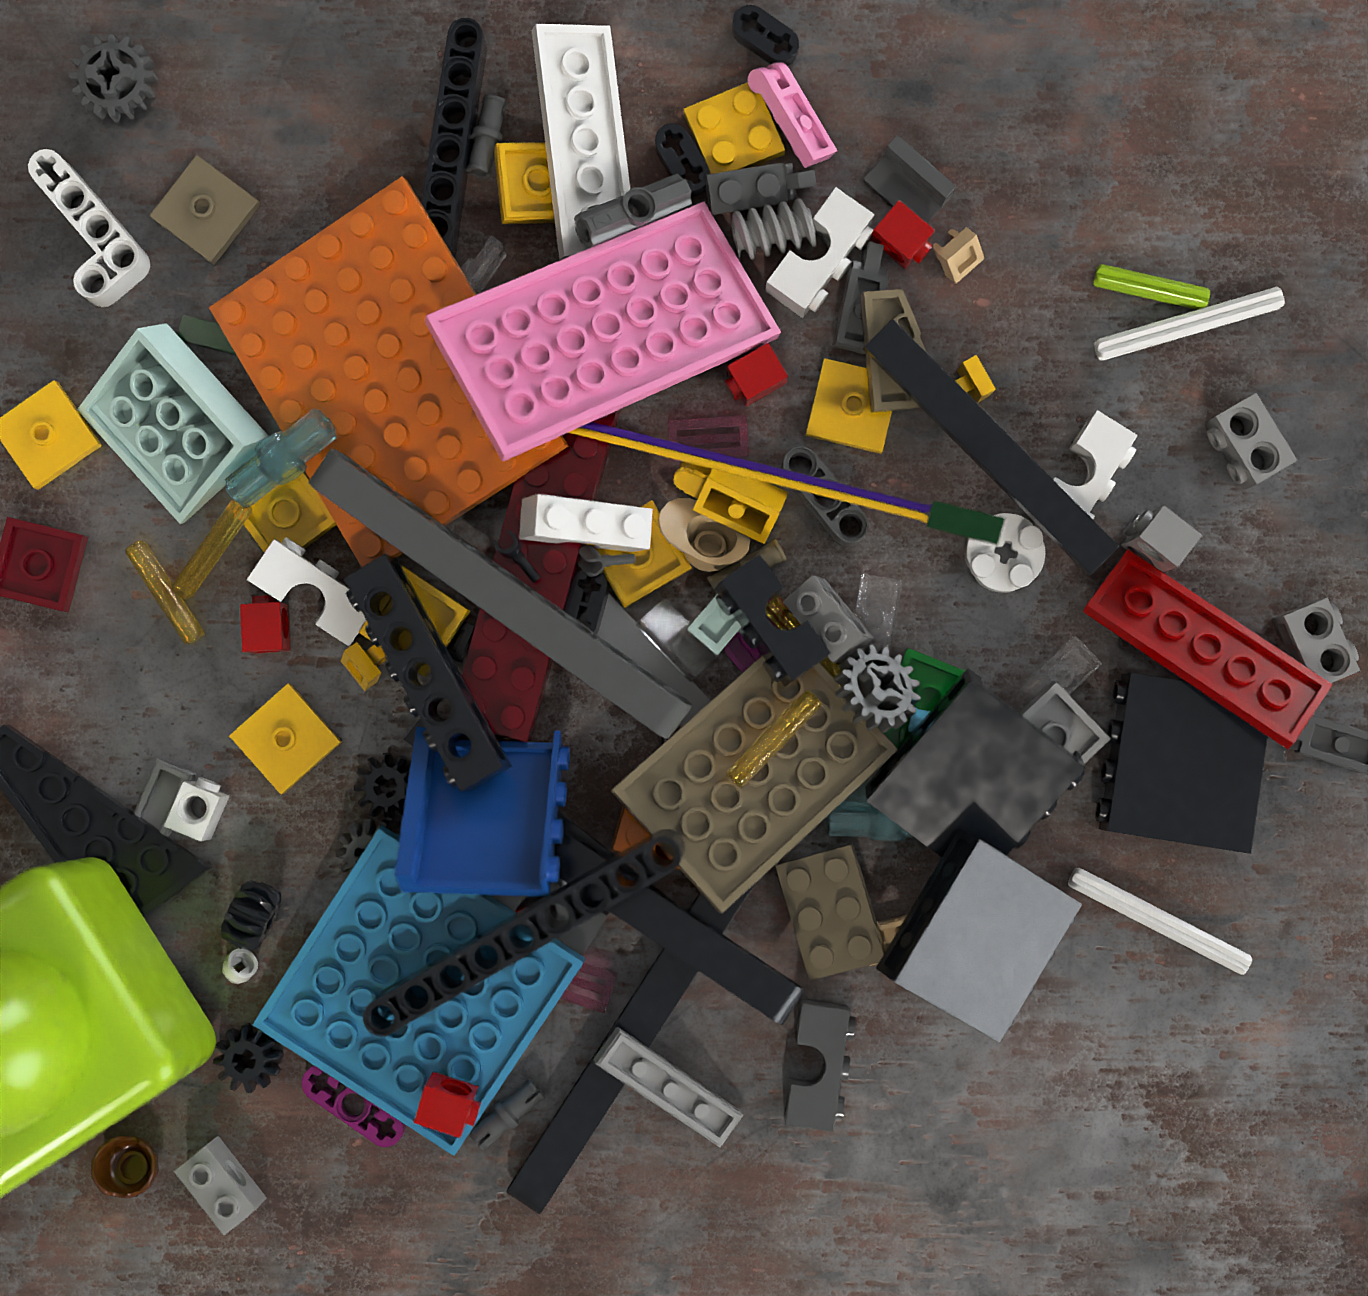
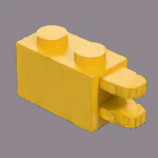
M684 461L680 463L679 469L674 474V484L676 488L683 490L684 493L697 498L693 511L765 544L789 492L768 482Z

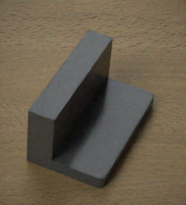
M898 135L888 144L884 156L864 178V183L891 207L900 200L927 224L951 199L956 189V186Z

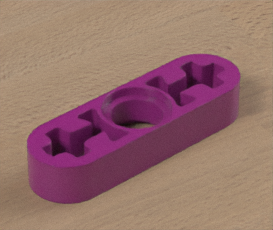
M312 1065L304 1073L302 1089L305 1095L375 1145L390 1147L395 1145L403 1136L406 1125L377 1107L379 1110L374 1114V1117L382 1122L391 1118L394 1121L392 1128L396 1131V1134L389 1132L386 1136L379 1133L381 1125L374 1119H371L368 1125H365L362 1121L370 1114L374 1104L362 1097L365 1102L364 1111L358 1115L349 1114L344 1108L343 1101L346 1095L356 1092L347 1086L339 1093L335 1103L329 1099L335 1093L328 1087H323L320 1091L314 1087L316 1079L312 1076L313 1074L316 1076L322 1074L324 1071ZM329 1075L327 1083L334 1089H337L341 1082Z

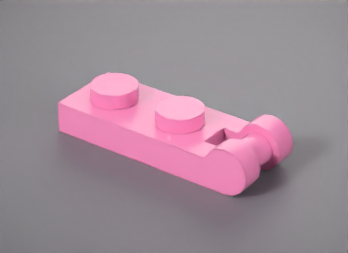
M776 62L770 64L767 68L760 67L749 73L748 84L750 89L762 95L775 121L781 127L804 168L825 161L837 152L829 135L785 63Z

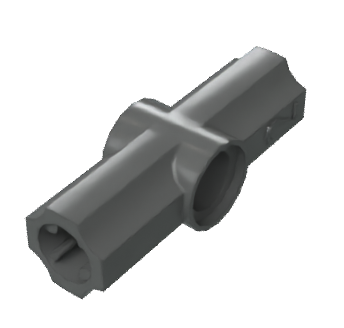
M678 173L643 188H632L623 196L578 213L574 217L575 231L580 242L584 243L588 249L690 207L692 205V191L686 179L680 177ZM628 204L637 209L639 217L631 214Z

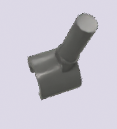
M585 545L579 549V554L585 560L577 562L585 574L595 577L605 567L634 564L635 555H600L592 545Z

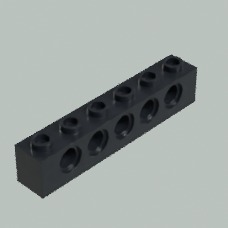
M384 554L345 577L344 580L350 589L346 591L350 604L357 612L362 611L368 625L365 626L368 637L376 647L381 646L387 657V660L384 661L385 667L395 682L400 681L407 695L403 697L404 702L414 717L419 716L426 728L423 731L424 739L433 752L440 753L446 764L442 767V770L453 788L458 787L460 792L472 791L511 768L512 765L398 559ZM390 595L393 599V607L388 614L383 616L380 612L379 604L383 597ZM409 629L413 637L412 644L403 651L399 646L398 639L404 630ZM428 664L432 670V678L428 684L422 686L418 681L417 674L423 665ZM447 699L451 704L452 711L450 717L442 721L437 715V706L442 700ZM463 734L467 735L471 741V750L464 757L456 750V742Z

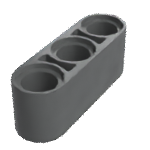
M796 446L785 454L781 469L791 471L789 462L794 458L800 457L808 461L810 465V471L806 475L839 483L810 448ZM792 489L832 539L839 545L844 547L854 546L867 534L869 528L868 518L857 504L835 499L834 504L824 507L815 501L814 494ZM844 518L856 520L860 528L859 534L855 537L843 535L839 529L840 520Z

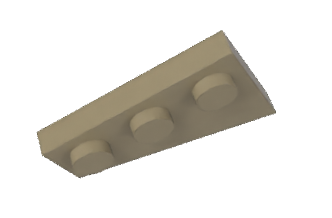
M903 289L866 291L860 294L865 345L894 319L926 352L920 338V329ZM865 352L871 413L922 409Z

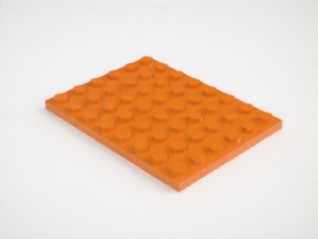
M403 176L209 307L309 479L312 478L330 449L333 448L351 458L446 526L568 447V444L561 435L503 462L500 459L425 324L426 315L477 294L409 182ZM318 492L361 567L384 554L395 558L403 554L402 551Z

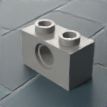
M219 1136L215 1137L174 1171L223 1235H226L252 1214L267 1199Z

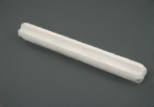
M1270 288L1099 338L1094 343L1095 352L1098 359L1104 361L1278 310L1285 305V299L1281 288Z
M1075 868L1069 878V887L1239 974H1245L1252 963L1251 955L1081 868Z

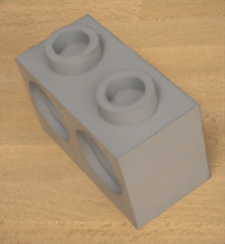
M1257 393L1205 423L1208 428L1207 437L1211 445L1217 451H1222L1229 463L1227 464V470L1231 478L1237 484H1242L1245 490L1298 461ZM1231 418H1236L1242 422L1244 426L1242 436L1236 435L1231 430ZM1252 451L1262 455L1264 459L1262 470L1252 465L1250 459Z
M1163 505L1153 511L1147 509L1141 516L1137 514L1124 529L1123 533L1127 535V538L1120 546L1125 550H1130L1160 571L1166 572L1179 567L1203 535Z
M812 575L783 601L801 624L808 620L831 652L828 657L833 663L841 664L856 649L864 648L874 639L823 578Z
M1328 597L1311 601L1271 618L1287 655L1328 682L1333 683L1360 671L1357 664L1359 660L1357 649L1349 639L1346 640L1340 626L1343 623L1341 613L1335 604L1330 603ZM1308 614L1317 621V630L1313 635L1308 633L1304 626V621ZM1324 651L1329 652L1333 658V666L1330 671H1326L1321 665V655Z

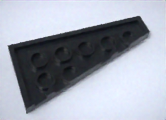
M11 725L0 727V788L54 863L87 857L104 860L113 868L144 918L212 868L170 837L161 834L160 830L143 818L135 816L133 811Z

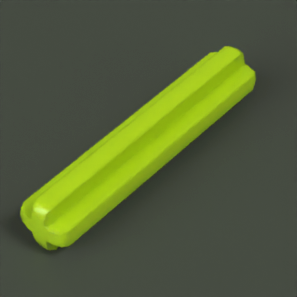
M1105 264L1097 267L1093 279V284L1096 287L1196 310L1207 307L1210 298V290L1206 287Z

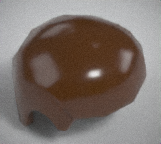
M120 1135L113 1137L99 1146L91 1161V1178L99 1191L104 1195L118 1198H133L144 1193L152 1186L159 1172L157 1153L148 1141L135 1136Z

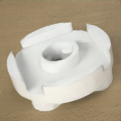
M1000 513L995 516L1003 517L1005 521L998 546L967 539L964 555L967 567L970 568L971 573L975 577L974 579L981 586L994 592L1008 593L1028 586L1039 575L1045 561V545L1042 532L1029 520L1016 514ZM1006 542L1011 545V550L1015 552V558H1009L1006 564L1000 562V555L995 554V548L1002 547Z

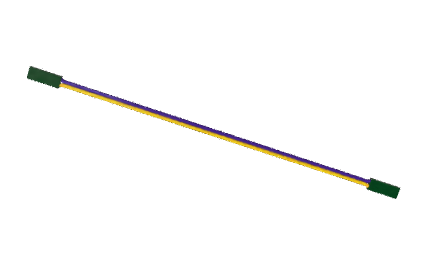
M187 315L182 316L177 335L183 342L236 355L218 323ZM590 422L568 432L921 520L927 524L926 527L928 529L998 546L1005 521L1003 517L934 500L933 504L925 505L595 422Z

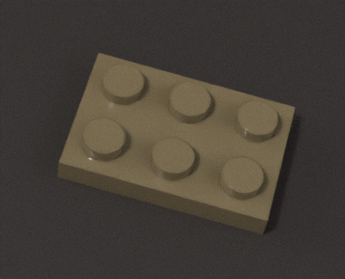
M853 843L779 863L775 866L809 981L879 963L885 953V948Z

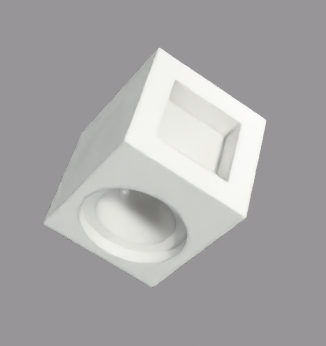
M198 777L196 782L184 781L164 826L198 841L211 840L229 795L219 792L221 785L206 778ZM197 796L205 801L207 807L204 816L201 818L196 817L191 810L192 801Z

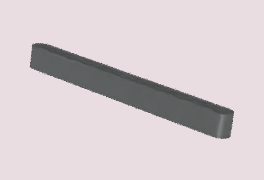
M331 448L308 482L323 496L661 737L669 739L692 708V704L680 693L345 454Z

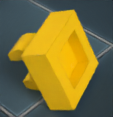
M977 355L964 361L957 369L961 378L955 380V382L967 394L970 393L976 403L990 397L996 390Z
M356 642L344 650L340 661L361 688L366 691L378 682L381 671L377 667L386 661V655L381 647H376L375 645L365 652Z

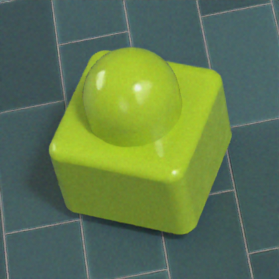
M87 857L31 868L0 887V1197H2L202 1066L211 1058L216 1047V1034L210 1021L113 868L99 858Z

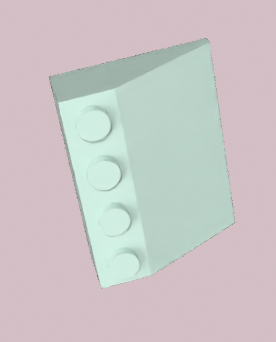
M167 323L137 328L77 409L180 524L185 523L238 475L270 439L269 435Z

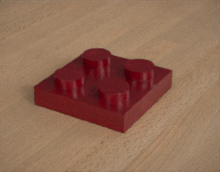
M7 517L0 541V596L69 613L88 537Z

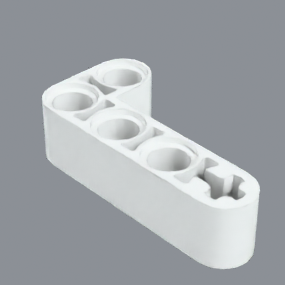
M43 149L35 152L28 163V171L31 177L96 252L75 272L73 278L74 287L79 294L94 305L108 307L146 277L150 269V259L72 166L53 150ZM52 169L63 179L59 184L52 179L49 173ZM78 195H84L82 204L77 208L71 209L72 200ZM103 224H109L108 232L103 237L96 238L97 229ZM134 253L133 262L129 266L121 268L120 263L124 255ZM98 278H104L103 287L98 292L91 293L92 283Z

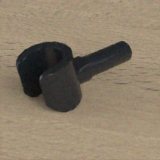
M506 530L514 543L511 548L504 550L494 540L496 550L503 557L512 558L529 579L535 583L541 576L522 553L520 539L512 531Z

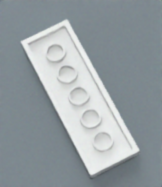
M535 24L532 29L559 260L588 249L584 243L580 242L575 231L574 217L578 213L623 196L630 190L610 26ZM628 204L629 211L634 215L633 206Z

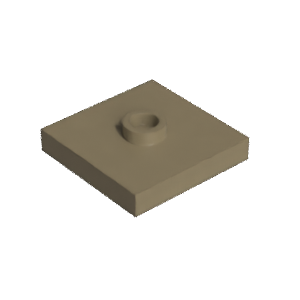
M196 154L149 216L203 258L215 265L260 207L261 203Z

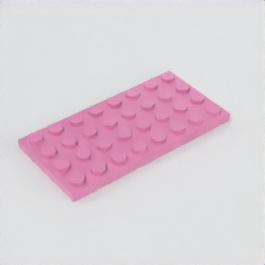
M705 202L691 206L426 315L425 319L427 328L502 462L774 341L781 334L779 327Z

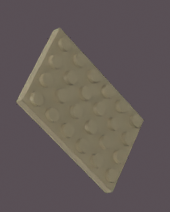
M761 656L611 790L614 796L649 835L662 829H672L682 836L685 843V852L678 867L720 914L730 907L898 751L878 727L868 731L865 720L862 719L856 724L852 722L855 715L852 710L843 712L841 708L847 702L845 698L836 697L835 692L841 686L834 681V678L820 663L784 687L781 681L775 682L766 672L763 666V662L766 660ZM667 842L657 843L671 859L676 856L675 849L671 844Z

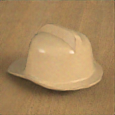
M677 498L669 501L661 509L658 520L661 533L667 542L684 552L686 559L695 568L707 572L719 571L742 560L748 553L750 538L693 511L697 500Z

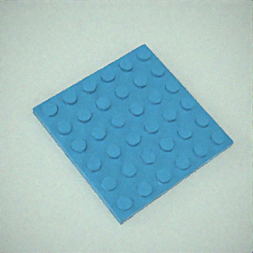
M382 825L369 842L252 1025L455 1156L474 1126L466 1125L461 1138L414 1123L424 1086L431 1073H440L479 1086L475 1101L481 1102V1106L475 1121L476 1124L583 965L585 957L555 939L394 1033L384 1037L370 1033L363 1023V1013L369 1003L381 991L516 913L490 895L401 892L395 877L400 837ZM525 925L515 926L516 935L520 939L525 941L533 939V933L529 927ZM489 945L480 946V951L484 958L492 961L498 960L497 951ZM454 965L446 966V971L450 978L463 980L462 971ZM418 985L412 986L413 994L418 999L428 1000V993L423 987ZM383 1005L378 1006V1011L383 1018L387 1020L394 1019L390 1008Z

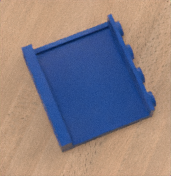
M416 727L395 869V877L401 892L550 897L551 882H558L560 872L559 857H554L555 844H562L563 820L558 819L559 807H565L567 798L566 782H561L562 770L568 771L570 766V747L563 746L561 731H554L553 743L498 741L512 767L472 791L460 792L458 787L453 788L447 781L442 767L446 764L440 753L433 752L425 741L423 731L426 728ZM457 740L456 750L462 757L466 756L471 750L470 740Z

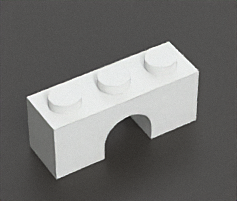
M836 187L813 218L815 233L825 241L828 252L818 260L808 261L789 251L768 279L765 292L802 318L809 309L816 312L829 294L824 290L832 278L839 281L850 266L851 261L847 257L856 246L861 250L870 239L873 232L870 226L874 214Z
M1095 411L1088 417L1068 449L1085 462L1087 467L1085 483L1081 486H1071L1057 477H1054L1053 480L1094 519L1095 515L1090 513L1097 500L1104 502L1112 491L1116 482L1111 480L1118 467L1124 469L1132 459L1136 449L1131 445L1138 435L1100 411Z
M537 494L522 499L519 539L549 543L594 544L595 548L626 552L650 549L653 509Z
M285 537L282 543L274 538L247 580L280 602H282L289 590L298 584L307 583L316 586L325 597V605L316 619L315 625L347 646H350L366 622V618L362 611L357 612L350 604L346 596V591L350 590L349 587L336 579L340 572L320 559L314 565L302 557L306 550L289 538Z

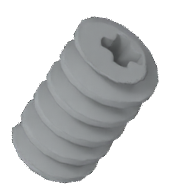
M800 198L794 200L792 211L786 202H780L777 214H775L771 205H764L762 218H760L755 208H749L746 221L739 211L733 212L731 228L739 261L741 250H746L751 260L755 259L757 247L762 248L766 257L770 256L771 247L774 243H776L781 253H786L787 241L789 240L792 241L796 250H801L804 237H807L812 247H816V234L810 208H806Z

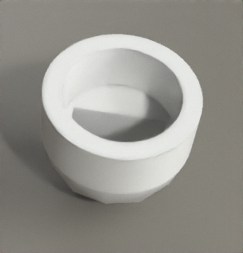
M243 948L235 949L225 958L222 972L228 981L240 984L248 981L256 973L258 961L249 950ZM242 962L246 968L238 973L234 968Z

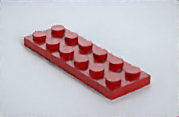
M1130 550L1125 552L1082 611L1287 750L1295 743L1333 685Z

